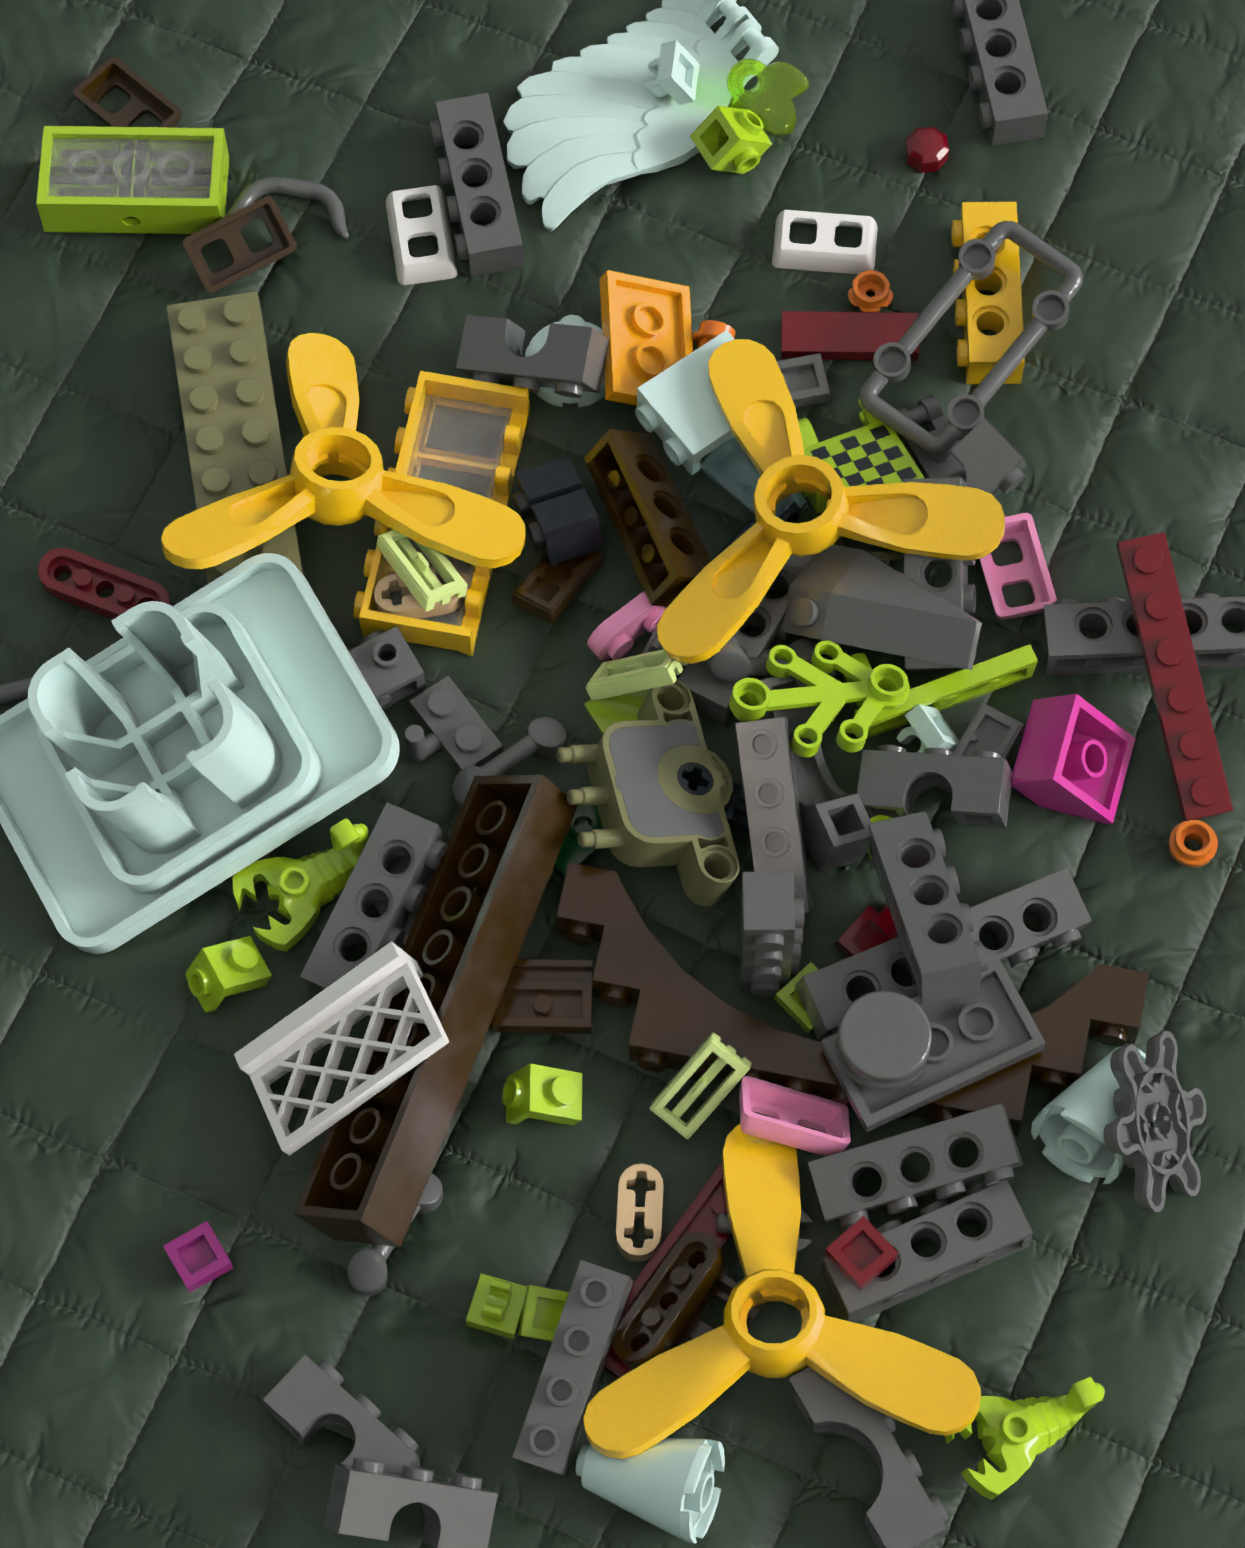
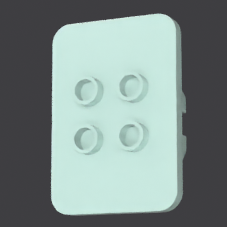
M274 553L255 555L173 607L158 601L144 602L132 607L111 621L116 631L123 636L122 639L87 661H84L74 651L67 648L45 662L36 671L28 688V698L0 715V824L59 934L78 949L87 953L102 954L118 948L385 780L395 768L400 747L394 728L308 581L300 570L284 556Z

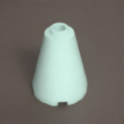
M1121 1047L1113 1049L1039 1111L1032 1121L1031 1134L1033 1139L1035 1140L1040 1135L1046 1145L1042 1151L1043 1155L1062 1172L1083 1182L1090 1183L1094 1177L1105 1178L1103 1184H1110L1119 1176L1125 1164L1122 1155L1107 1149L1103 1135L1105 1126L1118 1118L1113 1106V1096L1115 1090L1120 1087L1111 1071L1110 1058L1112 1053ZM1139 1050L1141 1057L1145 1063L1146 1054Z
M665 1438L639 1455L618 1459L602 1455L591 1444L589 1446L584 1445L577 1457L576 1475L581 1477L584 1489L685 1542L695 1544L697 1543L696 1537L702 1539L707 1533L718 1505L721 1488L714 1487V1470L724 1472V1447L720 1441L712 1439Z

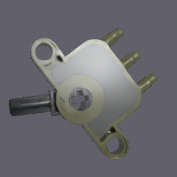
M676 680L674 684L652 688L637 713V720L613 723L605 730L598 744L570 745L569 747H559L556 750V760L559 763H588V774L592 786L570 789L567 792V802L570 805L597 806L603 829L581 832L578 835L579 846L582 848L592 847L593 849L609 848L619 861L633 867L677 865L683 890L692 902L700 906L709 907L716 905L723 898L740 871L739 860L729 824L749 832L745 800L738 798L742 786L732 781L727 765L715 753L707 750L692 694L683 682Z

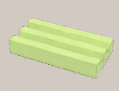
M395 530L378 535L377 548L425 612L434 609V605L438 601L441 605L449 603L453 595L458 599L466 596L468 585L445 554L414 541L446 584L442 585L429 568L428 561L421 552L416 551L405 535Z
M664 649L603 662L587 683L586 690L591 701L671 685L677 680L676 675H680L684 670L682 666L688 663L677 662L668 657Z
M714 1032L655 1098L649 1108L687 1140L748 1072L752 1064L745 1057L741 1059L735 1054L736 1050L729 1044L725 1046L720 1042L721 1038ZM712 1052L718 1055L671 1111L666 1108L667 1103ZM727 1063L734 1069L689 1121L687 1123L680 1119L682 1114Z

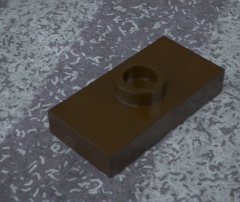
M597 550L552 566L545 555L512 593V604L552 624L603 564V553Z

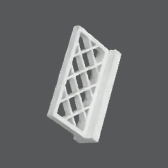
M392 941L234 1054L239 1068L247 1073L252 1080L281 1150L289 1156L449 1043L448 1037L420 981V978L424 975L417 961ZM408 987L410 993L404 1010L388 1009L391 999ZM367 1015L371 1016L364 1039L349 1037L353 1025ZM385 1018L400 1020L392 1044L377 1041ZM413 1022L426 1024L430 1035L414 1047L405 1046ZM327 1044H332L324 1067L309 1065L315 1052ZM345 1046L360 1048L352 1072L337 1070ZM373 1051L387 1052L388 1056L383 1069L375 1075L366 1074ZM287 1072H292L284 1096L273 1094L270 1085ZM306 1074L320 1076L312 1100L298 1098ZM334 1079L348 1081L344 1096L334 1104L325 1103ZM294 1107L309 1109L303 1126L290 1134L287 1126Z

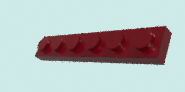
M1165 532L1118 542L1116 548L1183 821L1199 820L1230 813L1233 811V806Z

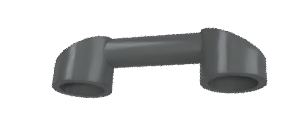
M732 637L718 653L705 661L711 672L723 681L735 682L747 676L774 677L766 669L768 657H747L735 637ZM802 638L788 646L795 651L799 658L812 665L811 657L817 645L813 639ZM775 659L780 664H788L783 659Z
M550 717L536 718L530 722L528 726L529 733L486 764L481 767L469 766L462 769L456 775L452 784V795L454 796L455 805L461 810L474 776L503 775L533 753L543 759L556 758V750L559 747L567 746L565 727L559 721Z
M432 1173L429 1175L428 1183L422 1192L411 1222L417 1213H430L442 1202L443 1187L441 1181ZM373 1244L370 1249H363L351 1258L347 1268V1276L353 1291L362 1296H373L385 1288L388 1281V1270L385 1261L394 1249V1246Z

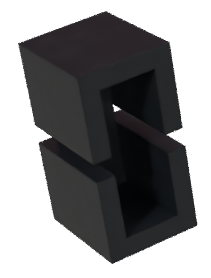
M569 456L516 472L519 492L513 494V500L517 513L522 520L529 519L530 523L527 524V530L535 551L543 548L551 566L604 548L598 515L585 488L582 487V482Z

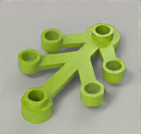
M821 641L815 646L811 657L812 665L799 658L792 648L785 645H777L769 652L766 661L767 671L777 678H787L791 675L809 687L769 690L758 679L744 678L734 685L729 699V707L738 720L748 722L762 718L766 711L818 706L805 724L796 727L790 741L791 749L795 754L808 758L818 752L822 742V734L845 703L864 701L855 717L845 720L841 724L836 736V742L842 750L854 753L864 747L868 737V729L882 710H896L907 702L910 694V685L907 675L899 667L892 664H881L871 669L842 652L841 647L832 641ZM821 654H827L831 656L833 660L824 659L821 656ZM775 659H783L788 664H780ZM838 670L855 682L841 683L828 674ZM846 733H853L858 736V739H852ZM802 737L808 738V739H810L813 743H812V744H806V743L802 742V741L800 740V738H802Z

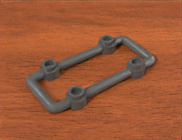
M1014 221L999 222L987 232L983 239H972L963 244L958 256L959 268L897 343H885L876 350L873 359L874 371L860 389L859 399L862 406L870 414L928 454L939 455L945 453L961 435H967L984 419L985 405L1046 331L1059 330L1066 324L1069 318V302L1083 284L1082 271L1074 261ZM1005 239H1009L1064 277L1065 280L1056 291L1047 290L1037 295L1032 305L1033 319L972 394L959 395L949 403L947 408L948 423L937 436H933L878 397V394L887 383H897L908 376L911 368L910 355L972 280H981L992 274L995 268V251Z

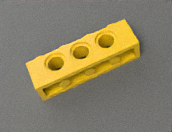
M962 202L960 220H952V247H960L961 249L963 244L969 240L983 239L987 232L999 222L1014 221L1018 223L1017 202ZM1005 239L995 251V268L992 274L981 280H972L963 290L962 299L955 300V326L964 327V339H957V367H965L966 384H980L1023 331L1019 246L1009 239ZM954 259L953 274L959 268V259ZM989 290L994 292L995 294L983 295L978 291ZM992 330L997 334L989 336L981 333L980 331ZM1025 358L1003 384H1021Z

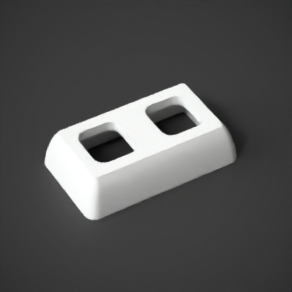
M432 185L389 193L386 198V210L398 283L400 285H411L455 278L458 271L444 191L439 186ZM428 198L431 200L433 210L431 215L412 219L404 217L402 202ZM433 235L437 238L439 247L437 254L423 257H412L409 254L408 241L411 238Z
M783 210L776 219L772 265L775 268L845 274H860L867 270H874L878 231L877 223L871 216ZM791 223L816 224V241L813 244L791 242L789 239ZM836 227L861 228V245L857 248L837 246L834 242Z

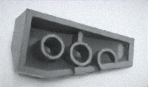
M832 545L821 553L815 554L790 586L782 632L969 670L973 669L982 622L941 596L934 595L913 582L914 579L903 572L894 570L869 551Z

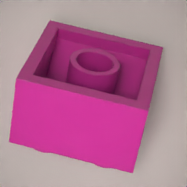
M1078 694L1035 699L1032 702L1014 766L1012 787L1040 807L1104 824L1113 823L1136 738Z

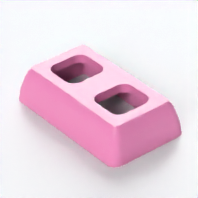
M1029 513L1006 516L1004 536L1000 542H1016L1019 545L1023 558L1021 562L997 566L993 562L991 553L984 558H979L995 615L1002 621L1042 613L1044 604H1052L1057 601L1034 520ZM1021 582L1029 583L1035 601L1032 604L1013 608L1007 606L1002 588Z
M750 1076L742 1077L739 1102L740 1127L743 1133L825 1157L843 1152L850 1144L849 1110L846 1105Z

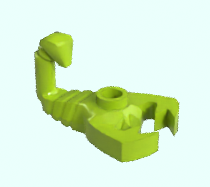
M345 818L333 825L329 830L333 848L314 852L299 859L274 857L258 860L233 875V894L239 911L244 895L257 902L255 884L258 881H264L267 884L269 899L279 901L278 913L291 921L289 924L284 925L268 915L271 926L270 930L253 927L254 934L262 942L276 950L287 952L309 931L315 923L321 907L334 900L336 895L342 893L370 837L366 825H352L349 819Z
M1088 1377L1073 1384L1067 1395L1030 1397L1014 1402L998 1396H981L980 1409L975 1417L978 1439H982V1445L987 1453L986 1456L999 1467L1000 1472L995 1470L983 1458L977 1463L978 1472L966 1468L961 1472V1475L979 1494L991 1500L1013 1485L1029 1469L1036 1455L1043 1453L1046 1449L1053 1446L1068 1430L1072 1429L1087 1411L1103 1401L1105 1394L1103 1386L1095 1383L1092 1377ZM971 1424L959 1432L965 1440L972 1435ZM955 1433L945 1436L947 1444L954 1439Z

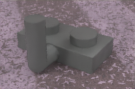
M446 676L409 701L410 709L429 732L428 735L424 736V730L419 725H411L405 730L407 752L412 761L421 762L439 749H442L460 772L469 766L481 767L503 752V745L449 676Z

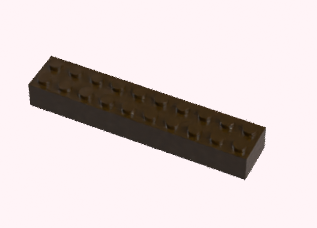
M543 775L474 776L447 841L448 849L439 861L440 864L437 870H435L403 948V951L417 961L424 975L420 978V981L448 1037L449 1043L329 1127L293 1214L333 1240L401 1247L404 1237L410 1228L412 1217L422 1192L428 1183L430 1172L441 1145L446 1138L447 1130L459 1100L465 1091L467 1080L478 1053L483 1046L484 1038L496 1008L500 1004L502 993L513 966L518 959L519 951L531 921L536 914L537 906L547 881L553 872L554 864L578 805H570L567 802V794ZM408 987L391 999L388 1009L404 1010L410 993ZM385 1018L377 1041L392 1044L400 1020ZM413 1022L405 1046L414 1047L430 1035L426 1024ZM373 1051L366 1074L375 1075L382 1070L388 1053Z

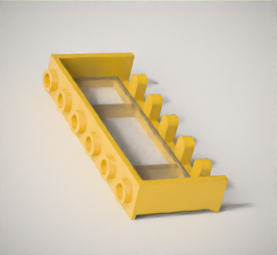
M420 371L416 387H409L406 394L404 412L409 414L406 428L399 427L396 434L394 452L399 455L396 468L389 467L388 471L449 484L508 506L530 414L529 389ZM375 520V536L393 530ZM407 537V539L410 541V543L413 545L416 551L421 552L425 559L428 561L429 568H432L433 565L430 563V561L427 559V557L424 555V553L421 551L418 545L414 542V540ZM376 546V550L369 549L366 554L364 577L369 578L366 590L357 592L353 617L360 621L362 637H366L378 630L386 632L397 626L406 642L455 650L468 656H473L493 568L478 567L445 554L468 585L466 596H464L461 606L456 611L421 619L378 612L374 598L375 587L382 578L396 574V572ZM400 591L391 592L390 599L392 605L402 604Z

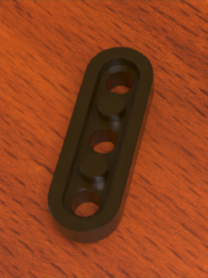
M700 1232L691 1233L681 1238L674 1245L616 1329L613 1336V1348L627 1367L635 1369L655 1356L666 1352L720 1275L724 1266V1254L715 1240L708 1234ZM704 1261L700 1268L695 1269L700 1262ZM676 1302L672 1309L667 1310L670 1304ZM648 1343L643 1349L639 1350L642 1345Z

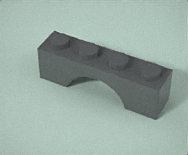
M791 675L787 678L772 677L760 680L769 690L809 687ZM818 706L766 711L765 715L758 720L778 717L788 718L790 737L792 738L796 727L805 724ZM800 738V740L806 744L813 743L808 738ZM821 744L818 752L812 757H801L793 752L804 842L818 873L861 861L870 847L869 824L872 822L859 794H848L837 785L826 765Z
M810 1367L790 1377L787 1391L812 1435H843L863 1446L873 1458L879 1471L881 1486L876 1501L866 1513L864 1526L876 1547L929 1548L942 1541L947 1530L944 1523L949 1521L947 1512L935 1493L927 1496L920 1484L918 1477L923 1474L918 1461L909 1448L901 1451L891 1434L896 1431L893 1419L864 1405Z

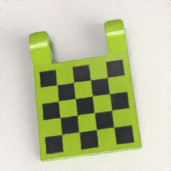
M858 399V404L862 411L859 413V418L864 427L822 442H818L808 418L798 420L804 450L809 449L813 457H818L830 464L841 478L845 487L903 483L904 479L924 478L896 432L870 414L862 406L860 399Z

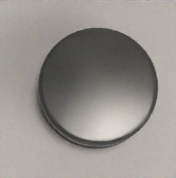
M875 991L865 994L852 1002L841 1017L836 1045L838 1059L847 1075L863 1087L877 1091H891L902 1088L913 1082L921 1074L927 1063L932 1041L931 1026L922 1008L903 994L893 991Z

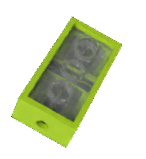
M44 126L36 202L44 232L194 234L225 218L229 153L224 128Z

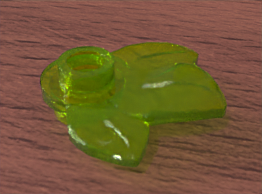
M743 59L735 63L727 75V88L732 96L728 107L753 111L762 120L764 129L773 134H791L796 123L795 107L791 98L804 92L810 84L806 76L789 63L779 61L765 66L756 59ZM750 74L756 75L757 85L751 90L744 89V78Z

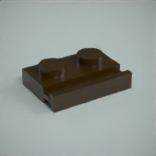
M517 959L502 993L500 1004L493 1016V1033L592 1034L593 960Z

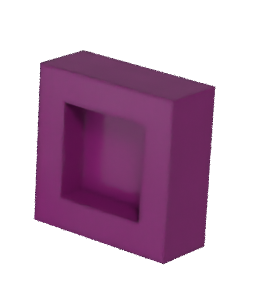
M208 1221L163 1246L189 1293L233 1269L230 1259Z

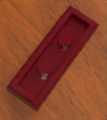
M782 311L781 359H792L820 353L822 360H873L876 350L881 345L889 342L897 343L918 318L919 313ZM919 345L910 355L911 361H918Z

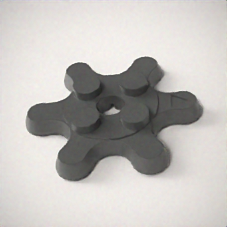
M1162 1031L1149 1038L1146 1046L1145 1063L1139 1050L1133 1044L1124 1045L1112 1053L1110 1058L1111 1071L1120 1087L1115 1090L1113 1096V1106L1118 1118L1105 1126L1103 1134L1107 1149L1122 1155L1126 1166L1135 1169L1134 1200L1136 1205L1140 1209L1153 1213L1162 1211L1165 1205L1167 1181H1169L1174 1192L1187 1197L1196 1196L1201 1186L1200 1171L1191 1155L1189 1143L1192 1128L1195 1125H1201L1206 1118V1101L1200 1089L1190 1088L1184 1091L1178 1082L1176 1073L1178 1047L1174 1035L1169 1031Z

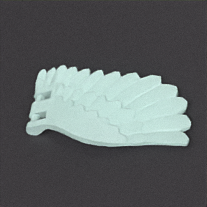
M663 0L662 8H657L647 13L646 21L634 22L626 27L627 32L608 36L607 44L590 45L580 50V57H566L553 61L552 71L530 76L517 87V92L521 99L510 106L503 121L508 133L512 134L507 143V163L515 170L527 167L522 178V197L529 205L544 198L542 206L544 228L552 232L573 210L605 185L640 174L655 173L683 164L700 152L690 138V135L717 106L733 108L746 83L768 65L779 52L775 42L770 37H764L761 34V25L746 7H739L736 3L737 0ZM724 15L726 18L724 24L714 34L710 27ZM677 40L700 64L695 101L679 105L669 94L663 97H655L645 87L646 82L657 79V76L648 68L649 63L654 59L660 58L661 44ZM748 45L750 50L741 63H739L735 56Z

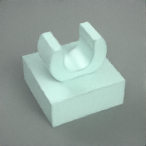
M677 40L661 44L660 58L654 59L648 65V68L657 76V79L646 82L645 87L655 97H663L669 94L679 105L694 102L700 64Z
M918 704L904 715L911 726L904 728L898 734L897 740L899 743L909 744L914 738L918 737L921 741V747L916 753H924L927 748H943L951 752L955 750L959 740L937 708Z

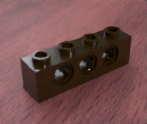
M609 429L584 457V460L650 604L668 607L711 560L652 435Z

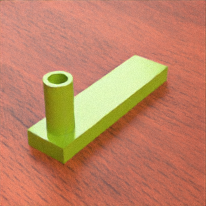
M1031 644L973 665L972 670L963 669L910 689L907 702L901 708L882 710L868 729L867 739L908 724L909 721L904 715L918 704L937 708L940 712L1032 677L1038 660ZM865 653L851 655L852 658L872 669ZM844 675L847 683L855 682L854 680ZM864 701L856 702L859 709ZM859 709L854 711L853 718L855 717Z

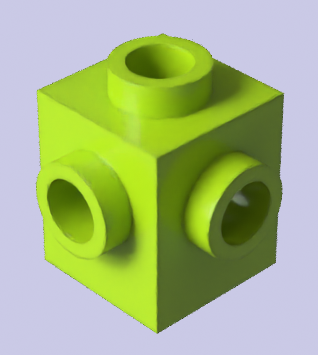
M717 106L690 135V138L711 170L745 174L759 164L763 153L772 145L763 131L764 124L762 120L749 109Z

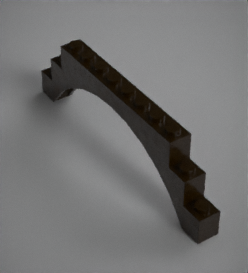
M574 863L568 864L556 916L558 934L565 935L566 939L575 943L591 944L593 940L601 942L592 978L593 997H598L603 1003L613 1007L624 1008L628 1007L629 1004L637 1005L628 1044L630 1061L637 1062V1066L648 1071L662 1072L666 1068L681 1070L714 1032L721 1038L720 1042L725 1046L729 1044L736 1050L735 1054L741 1059L745 1057L752 1063L744 1076H750L791 1088L792 1090L830 1099L846 1105L849 1110H854L821 1049V1042L775 1029L726 1004L685 972L647 929L616 871ZM1099 964L1090 974L1052 1004L1031 1014L1046 1042L1043 1051L897 1119H908L912 1115L930 1119V1123L935 1124L1002 1103L1006 1107L1015 1136H1018L1029 1081L1038 1082L1040 1088L1052 1092H1063L1081 1077L1088 1035L1097 1037L1096 1039L1100 1043L1109 1046H1123L1126 1043L1135 1044L1141 1025L1149 973ZM712 1052L690 1078L698 1080L718 1055ZM727 1063L716 1077L725 1079L734 1068ZM741 1078V1080L736 1084V1086L740 1087L742 1078Z

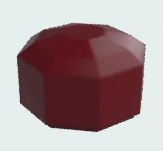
M933 126L916 128L905 141L907 164L920 173L938 171L948 160L949 146L947 135Z

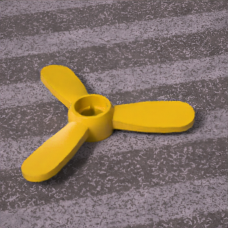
M307 333L299 335L291 341L286 357L292 405L304 435L295 448L290 475L228 496L188 513L165 527L161 537L162 551L165 558L172 564L185 569H204L219 565L272 539L306 517L321 524L342 526L353 524L368 515L423 546L478 567L497 568L510 564L520 555L525 544L526 534L525 524L520 515L504 504L449 484L385 471L378 446L366 435L356 431L359 392L353 355L348 347L336 338L325 334ZM331 474L348 477L352 480L342 482L325 479L321 476Z
M735 339L723 343L713 351L709 359V384L732 434L761 475L758 479L753 499L756 523L706 565L667 607L657 625L658 641L668 657L677 662L693 664L706 661L721 650L757 608L790 555L803 557L821 553L834 545L840 536L906 554L965 561L984 558L998 547L1004 536L1005 516L1002 506L988 492L978 488L949 484L903 482L845 487L841 478L830 464L818 457L804 454L795 405L774 355L764 345L750 339ZM813 492L828 499L826 509L822 515L809 522L799 524L784 522L774 516L776 514V506L780 501L793 493Z
M738 1124L727 1135L721 1157L727 1215L745 1278L731 1291L724 1308V1325L661 1353L623 1375L592 1398L587 1404L583 1417L587 1440L596 1451L606 1457L626 1459L645 1452L694 1419L747 1371L765 1378H786L803 1371L809 1366L864 1405L929 1434L948 1436L963 1431L974 1421L980 1409L981 1388L974 1371L958 1358L897 1333L825 1316V1308L816 1289L801 1275L795 1274L801 1221L797 1150L791 1146L743 1133L740 1124ZM782 1301L795 1306L800 1311L802 1318L801 1331L791 1340L783 1343H765L754 1339L748 1333V1314L756 1305L765 1302Z

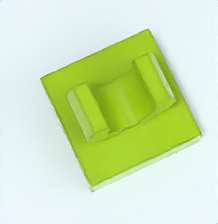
M481 1273L466 1318V1325L515 1340L521 1321L527 1286Z

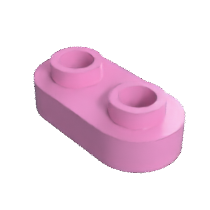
M643 591L603 621L590 635L587 646L601 661L610 658L613 660L620 659L630 651L637 638L646 631L653 633L667 607L651 605L645 591Z

